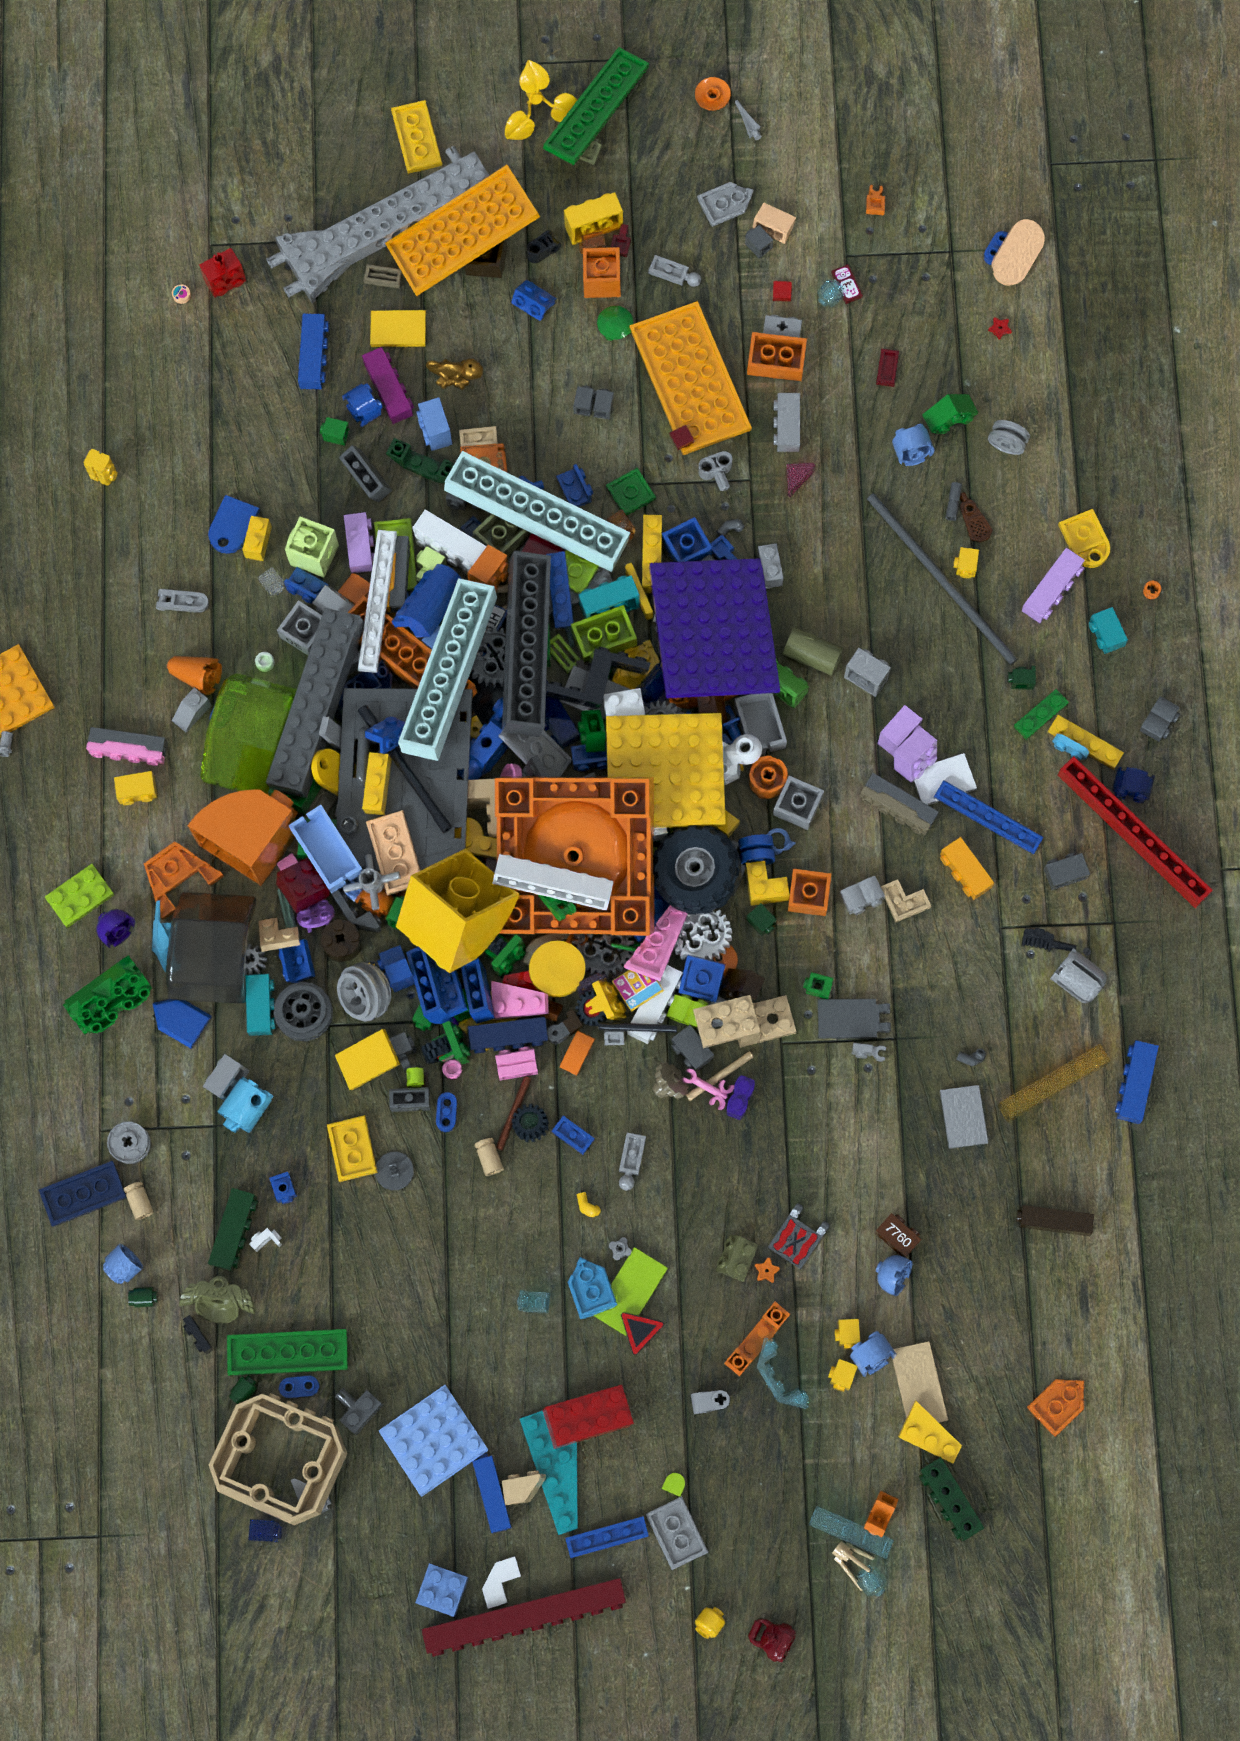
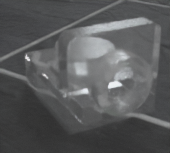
M273 567L257 577L270 596L280 594L284 587H286L283 578L278 575Z

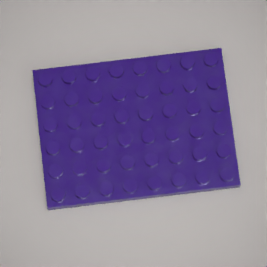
M761 559L650 563L649 570L666 698L779 693L780 683Z

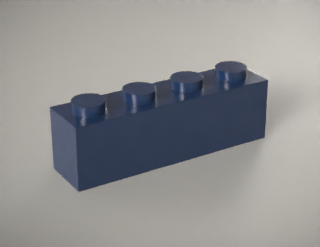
M545 1017L466 1027L469 1051L474 1050V1054L485 1053L487 1048H493L494 1051L505 1050V1046L512 1045L513 1049L523 1048L524 1044L532 1043V1047L544 1045V1041H548Z

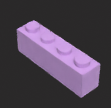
M1066 548L1025 602L1022 612L1039 623L1043 619L1047 620L1053 612L1051 610L1053 605H1058L1064 597L1062 593L1065 590L1069 591L1074 584L1073 578L1075 576L1079 577L1085 569L1083 567L1085 560Z

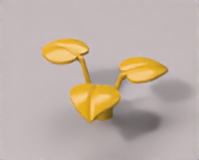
M527 60L519 80L520 87L526 92V96L529 99L527 101L528 114L526 115L523 111L519 110L509 117L505 126V137L507 139L523 140L531 136L535 127L534 121L529 118L531 116L532 104L537 105L544 101L553 108L551 110V117L555 121L561 122L577 102V99L569 93L558 95L554 100V104L549 102L540 91L549 85V75L541 65L531 60Z

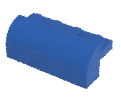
M437 564L433 570L426 571L422 579L414 587L413 592L405 600L401 609L397 611L392 624L395 627H410L416 638L431 637L445 616L458 578L461 579L459 574L443 564Z
M420 947L406 952L423 1016L429 1022L434 1024H442L447 1021L452 1022L453 1016L468 1010L457 970L449 973L445 969L440 968L436 961Z

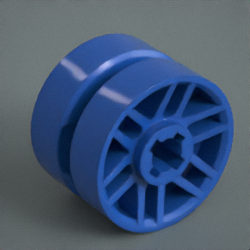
M751 835L738 840L739 851L742 852L740 854L742 865L746 866V863L765 861L766 865L775 862V852L772 850L774 847L773 837L771 835Z

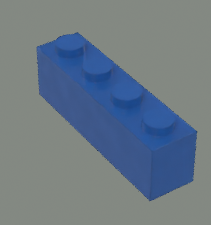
M303 313L298 372L300 389H322V383L326 382V372H323V366L327 365V355H324V351L328 349V338H325L326 332H329V321H326L325 314Z
M1135 1040L1133 1045H1129L1127 1056L1130 1059L1129 1063L1125 1064L1123 1075H1126L1125 1082H1121L1119 1094L1122 1095L1121 1100L1117 1101L1115 1106V1112L1118 1113L1116 1119L1140 1124L1143 1121L1159 1046Z

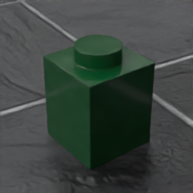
M762 903L747 915L746 920L761 936L765 933L769 935L776 928L777 919Z

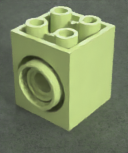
M299 517L295 528H293L289 535L285 551L291 566L325 578L339 544L334 529Z

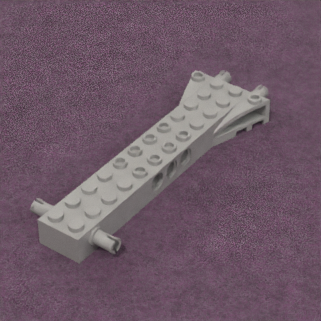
M451 146L452 151L448 148L445 152L450 158L451 164L325 230L293 234L285 233L282 236L275 237L280 252L266 258L271 269L283 262L288 263L296 276L297 281L283 287L288 298L303 290L313 304L316 301V297L322 291L325 292L328 289L327 286L333 280L336 281L350 265L386 247L385 243L487 178L489 174L475 151L462 158L456 147Z

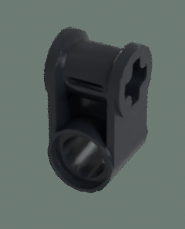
M551 230L545 231L528 243V261L539 263L561 248V243L555 240Z

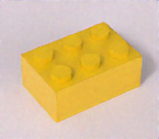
M615 192L611 194L606 193L594 200H586L577 206L571 205L564 210L565 228L572 245L620 229L621 224H623V210Z

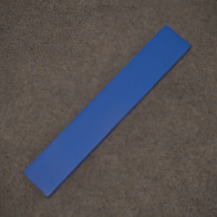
M943 780L934 795L935 799L1032 854L1035 853L1043 839V836Z

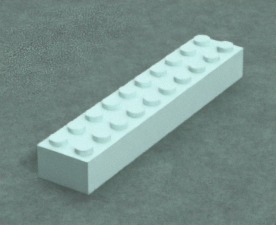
M464 451L459 455L445 480L444 491L610 572L613 571L628 543L630 532Z
M458 578L398 741L402 753L436 761L439 760L497 600L494 586Z

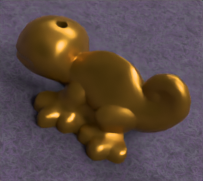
M471 358L456 363L450 362L447 359H444L443 362L432 360L426 363L429 371L440 376L436 384L441 386L442 389L454 385L463 390L465 386L469 385L470 382L468 380L479 379L483 375L482 365Z

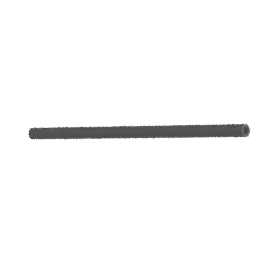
M872 493L867 498L871 505L1010 665L1014 664L1018 660L1016 656L879 498Z

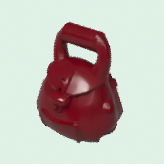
M761 1618L755 1620L748 1637L750 1642L754 1646L763 1649L767 1657L773 1662H783L794 1642L796 1631L789 1624H774L767 1619ZM762 1624H764L767 1628L764 1630L761 1640L757 1641L755 1640Z

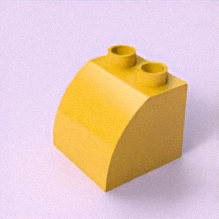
M463 849L411 875L396 927L409 938L411 943L419 946L434 959L440 968L451 973L477 959L492 943L510 917L518 900L519 893L513 888L492 884L495 873L468 850Z

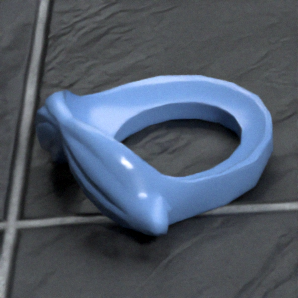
M781 828L772 829L767 833V835L781 833L785 838L783 849L772 848L775 855L787 851L795 845V842L791 841L788 833Z

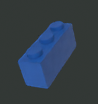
M479 958L461 967L469 1013L476 1024L495 1019L486 969Z

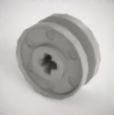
M995 421L992 427L993 431L988 436L989 443L998 450L1008 454L1020 455L1024 453L1025 444L1028 443L1030 438L1029 432L1024 427L1011 421Z
M132 1121L122 1122L110 1131L107 1138V1147L110 1154L119 1162L136 1164L148 1155L151 1148V1139L148 1132L139 1124ZM127 1140H131L133 1144L131 1146H127L125 1142Z

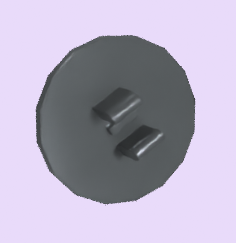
M389 1152L377 1161L378 1173H375L378 1183L385 1189L391 1191L400 1190L411 1182L414 1175V1166L405 1154Z

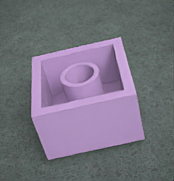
M904 705L880 732L878 744L894 757V751L916 729L922 728V718Z
M919 727L894 751V770L911 783L915 779H919L923 775L924 770L928 766H932L937 760V740L923 728Z

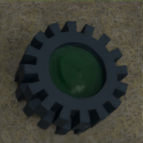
M526 1104L523 1105L524 1109L522 1110L518 1108V1113L514 1112V1119L512 1118V1126L517 1136L521 1140L524 1139L525 1142H529V1140L535 1142L536 1138L541 1140L540 1136H545V1130L548 1131L549 1121L544 1110L540 1109L538 1105L534 1107L533 1104H529V1107Z

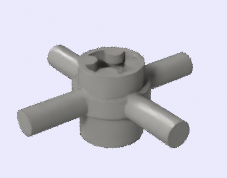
M367 854L364 856L366 869L360 872L359 881L343 885L345 893L363 889L366 893L370 894L372 909L377 910L380 908L378 893L383 890L384 883L401 879L399 871L381 875L378 871L374 870L372 855Z

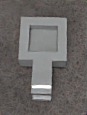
M853 1043L851 1054L862 1059L872 1055L877 1061L883 1062L885 1057H880L878 1052L886 1051V1047Z

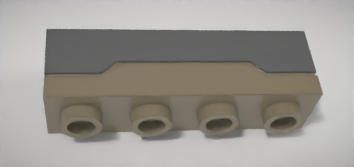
M874 773L860 794V797L866 804L875 805L881 813L892 815L898 823L902 825L907 824L912 827V831L919 835L922 833L926 836L939 813L937 810Z

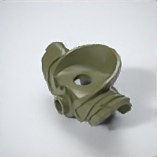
M223 1276L214 1277L210 1283L199 1281L197 1284H189L179 1299V1306L195 1304V1309L199 1316L215 1323L232 1322L237 1318L239 1308L254 1315L256 1312L249 1292L246 1289H240L236 1284H229Z

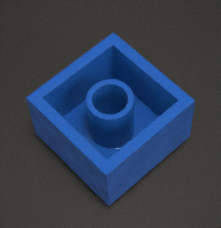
M695 517L662 533V543L673 562L701 561L709 554L712 556L713 548Z

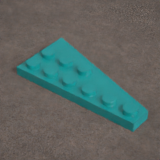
M543 1411L520 1418L536 1470L539 1471V1474H546L542 1488L558 1535L578 1529L577 1443L554 1449Z

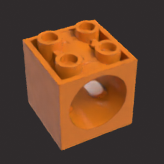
M619 247L583 248L584 298L621 297Z

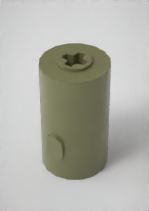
M794 627L784 648L783 655L832 676L841 661L844 648Z

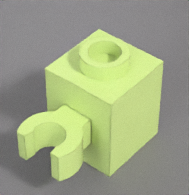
M426 546L416 557L417 566L421 569L416 575L417 581L419 582L423 574L428 570H433L437 564L446 565V558Z

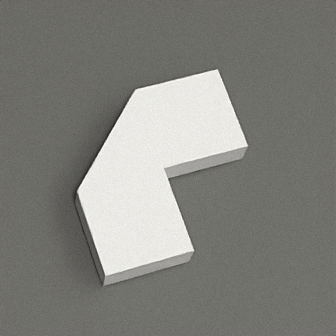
M516 1557L496 1562L482 1588L488 1609L508 1603L502 1583L521 1577Z

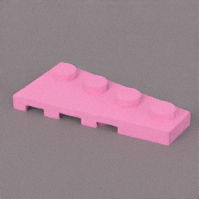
M670 905L656 923L654 933L645 937L643 943L638 946L633 956L624 965V968L661 981L688 913L677 910Z

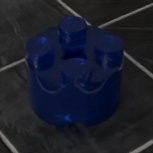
M1118 767L1112 791L1115 792L1114 795L1121 799H1125L1126 796L1131 797L1134 802L1144 804L1145 800H1149L1155 776L1152 774L1149 777L1148 772L1140 769L1127 767L1126 771L1121 770L1122 767Z

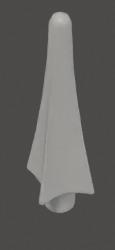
M736 100L735 104L742 116L749 138L761 139L760 126L747 113L740 102Z

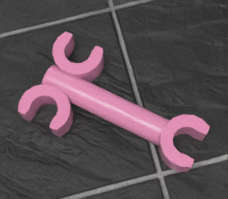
M693 1069L686 1070V1072L691 1074L690 1080L682 1078V1082L685 1084L693 1083L715 1095V1097L710 1099L709 1104L714 1105L715 1101L718 1100L720 1102L718 1110H722L725 1107V1099L728 1093L733 1091L734 1085H729L728 1089L725 1090L723 1087L725 1080H721L718 1083V1088L697 1077Z

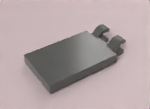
M818 999V1039H877V1033H890L891 1023H880L879 1014H890V1004L876 1005V999Z

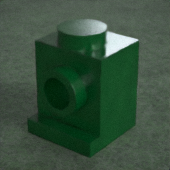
M1031 666V669L1017 667L1012 672H1008L1007 682L1011 683V689L1034 690L1036 666Z

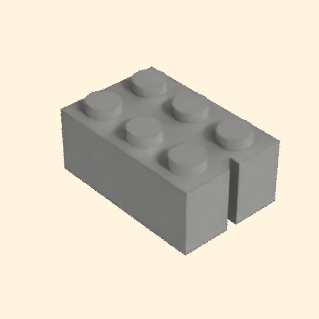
M773 693L750 694L735 698L734 707L737 717H740L739 724L742 734H750L757 737L762 745V754H766L767 749H769V752L785 749L787 740ZM746 745L747 751L750 750V745Z

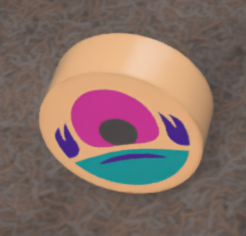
M177 285L172 290L173 299L179 304H184L191 298L190 290L186 285Z

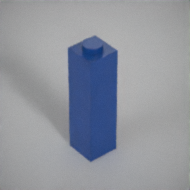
M487 1453L482 1454L472 1462L490 1530L493 1534L512 1527L493 1456L488 1457Z

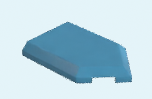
M580 1257L573 1274L568 1280V1285L580 1319H586L616 1307L617 1302L605 1268Z

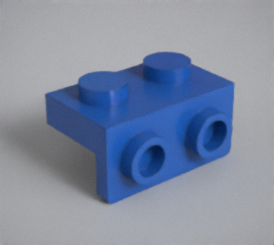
M526 280L515 289L511 303L541 321L545 312L555 304L556 298L534 283Z
M387 717L385 720L365 731V738L380 743V753L385 754L399 746L398 741L405 722L398 720L396 717Z
M605 742V751L586 752L585 745L571 746L574 770L584 772L588 771L589 768H607V742Z
M306 939L300 940V945L279 949V958L282 962L283 976L286 982L298 983L315 977L309 945Z

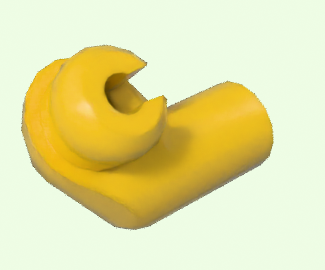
M586 1192L576 1194L579 1209L583 1214L589 1217L600 1215V1207L588 1203Z

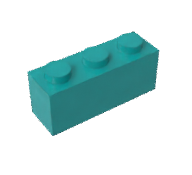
M269 974L245 975L247 1033L249 1036L273 1035V1029H276L275 1017H272L275 999L272 998L271 991H275L274 979L271 980Z

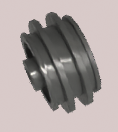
M298 982L289 985L280 992L275 1001L274 1017L276 1024L285 1036L295 1041L307 1042L319 1038L327 1031L332 1022L333 1008L329 996L321 987L313 983ZM302 996H309V999H303ZM319 1003L321 1006L319 1009H314L313 1005ZM300 1007H307L306 1012L301 1011L300 1013H298V1009ZM288 1013L293 1014L291 1020L286 1019ZM312 1017L318 1018L315 1023H311ZM303 1022L304 1027L298 1028L297 1024Z

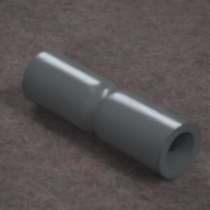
M952 482L945 517L949 521L957 519L958 502L962 489V484L958 482Z

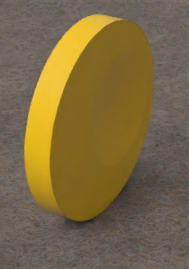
M564 941L547 942L537 948L530 959V979L540 992L546 993L548 996H567L576 991L584 980V958L580 951L570 943Z

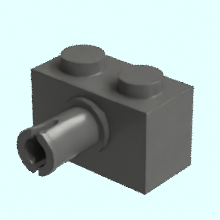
M342 1388L340 1392L345 1398L337 1393L335 1398L348 1409L339 1421L357 1436L382 1408L383 1404L367 1390L359 1399H355L345 1388Z

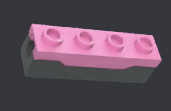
M91 727L86 749L91 756L96 758L107 756L116 761L128 759L132 763L142 761L152 766H158V764H164L168 742L165 737Z

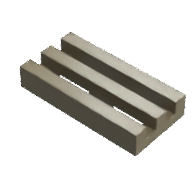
M367 264L363 281L365 284L400 289L403 273L400 269ZM370 271H376V272H382V273L395 274V275H397V276H390V275H386V274H382V273H380V274L370 273Z

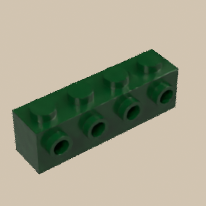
M941 1457L919 1470L921 1474L918 1476L924 1486L928 1485L931 1490L929 1494L935 1504L939 1503L942 1508L940 1513L946 1522L950 1521L953 1528L951 1531L957 1540L961 1539L963 1542L984 1529V1526Z

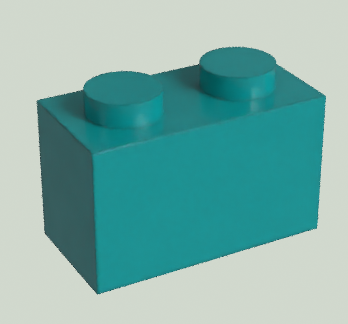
M1113 607L1091 616L1089 628L1092 633L1095 632L1099 649L1103 650L1104 654L1126 646L1128 639Z

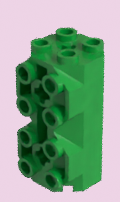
M127 955L66 999L62 1005L84 1035L92 1032L99 1033L113 1025L118 1018V1013L123 1009H135L146 1001L152 986L130 956Z

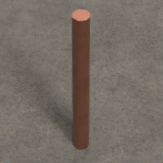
M524 1076L496 1145L497 1150L503 1151L512 1129L514 1112L518 1113L517 1109L520 1108L531 1078Z

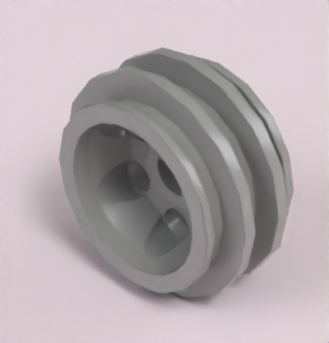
M360 962L345 968L338 979L337 994L339 1001L346 1013L352 1018L366 1022L382 1016L387 1011L391 1001V988L388 979L378 967L366 962Z

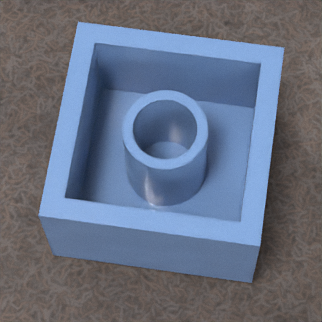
M440 398L419 403V411H416L426 446L430 445L431 451L452 445L450 428Z
M429 1564L415 1603L456 1617L469 1577Z

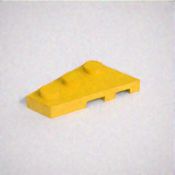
M916 1400L914 1401L898 1437L954 1464L962 1445Z

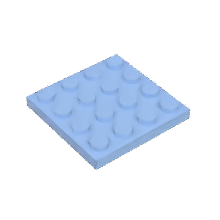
M446 1385L378 1430L421 1497L488 1451V1448Z

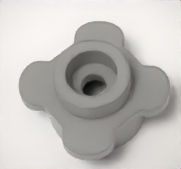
M624 1237L617 1242L612 1241L609 1244L615 1260L631 1255L632 1251L627 1245L628 1240Z

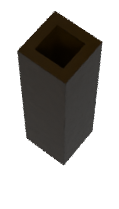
M1022 1205L1016 1213V1222H1019L1020 1228L1091 1236L1093 1232L1094 1214L1027 1205Z

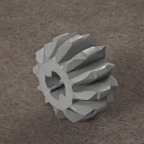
M248 944L247 950L242 946V953L236 952L235 954L238 959L234 960V963L238 965L236 967L237 971L242 970L241 974L243 976L247 975L248 972L249 975H254L255 971L258 975L261 974L259 968H266L262 964L267 962V958L263 957L265 952L259 951L260 947L257 945L253 949L252 945ZM253 958L254 962H250L248 964L247 960H251Z

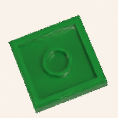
M638 467L606 484V489L624 517L656 500L655 494Z

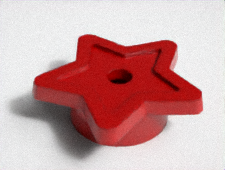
M994 317L993 325L988 331L993 332L999 340L1005 334H1011L1012 331L1008 327L1009 319L999 320Z

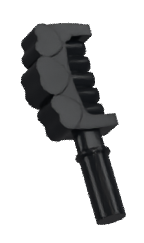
M1026 928L1023 932L1021 943L1022 947L1030 945L1040 949L1044 948L1047 952H1050L1052 948L1071 952L1073 948L1076 950L1077 947L1074 944L1054 941L1053 934L1045 932L1044 929Z

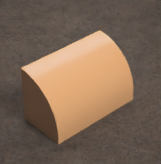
M763 203L754 218L753 228L760 225L771 238L785 244L793 229L796 217Z

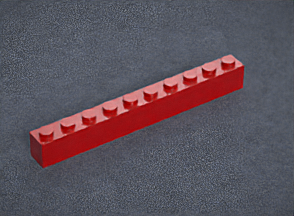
M1074 756L1060 769L1058 776L1195 909L1210 895L1213 890Z

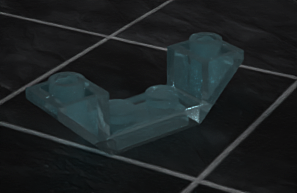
M768 1335L765 1336L757 1363L759 1372L777 1402L803 1409L808 1408L810 1398L805 1390L801 1391L798 1387L784 1395L786 1390L781 1381L777 1382L773 1375L776 1373L771 1364L766 1365V1361L778 1354L776 1349L779 1347L774 1338L769 1339Z

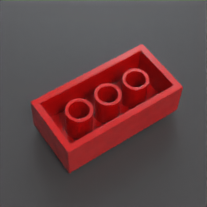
M622 1385L550 1405L543 1409L554 1449L627 1428L634 1424Z

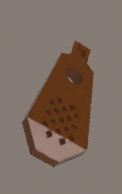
M965 492L961 493L960 500L962 503L960 504V509L970 540L980 543L989 540L993 531L975 502L969 500ZM972 507L973 511H967L966 508Z

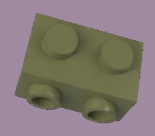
M729 1235L725 1241L723 1253L718 1259L716 1271L744 1282L758 1245L741 1236Z

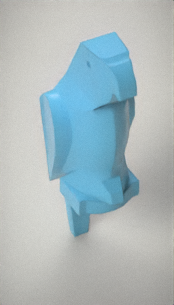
M157 900L155 920L153 921L152 951L156 954L164 972L174 973L181 968V964H178L174 957L176 949L174 934L178 932V928H176V923H160V901Z

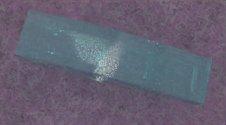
M816 1506L809 1523L810 1526L884 1559H887L894 1542L893 1539L884 1535L883 1537L873 1535L864 1529V1526Z

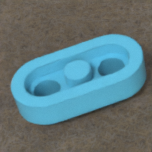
M1056 734L1053 739L1054 747L1057 750L1068 752L1071 754V757L1074 756L1078 761L1086 760L1090 753L1087 748L1062 734Z

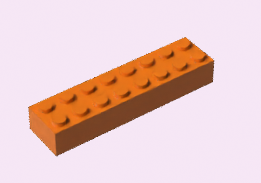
M363 596L348 613L359 615L365 623L368 599ZM386 614L379 661L383 660L389 670L413 689H418L432 650L404 627H395L392 624L393 619ZM362 632V635H361V638H360V641H359V644H358V645H360V646H361V643H362L363 632ZM468 679L464 689H472L473 698L477 694L475 684Z

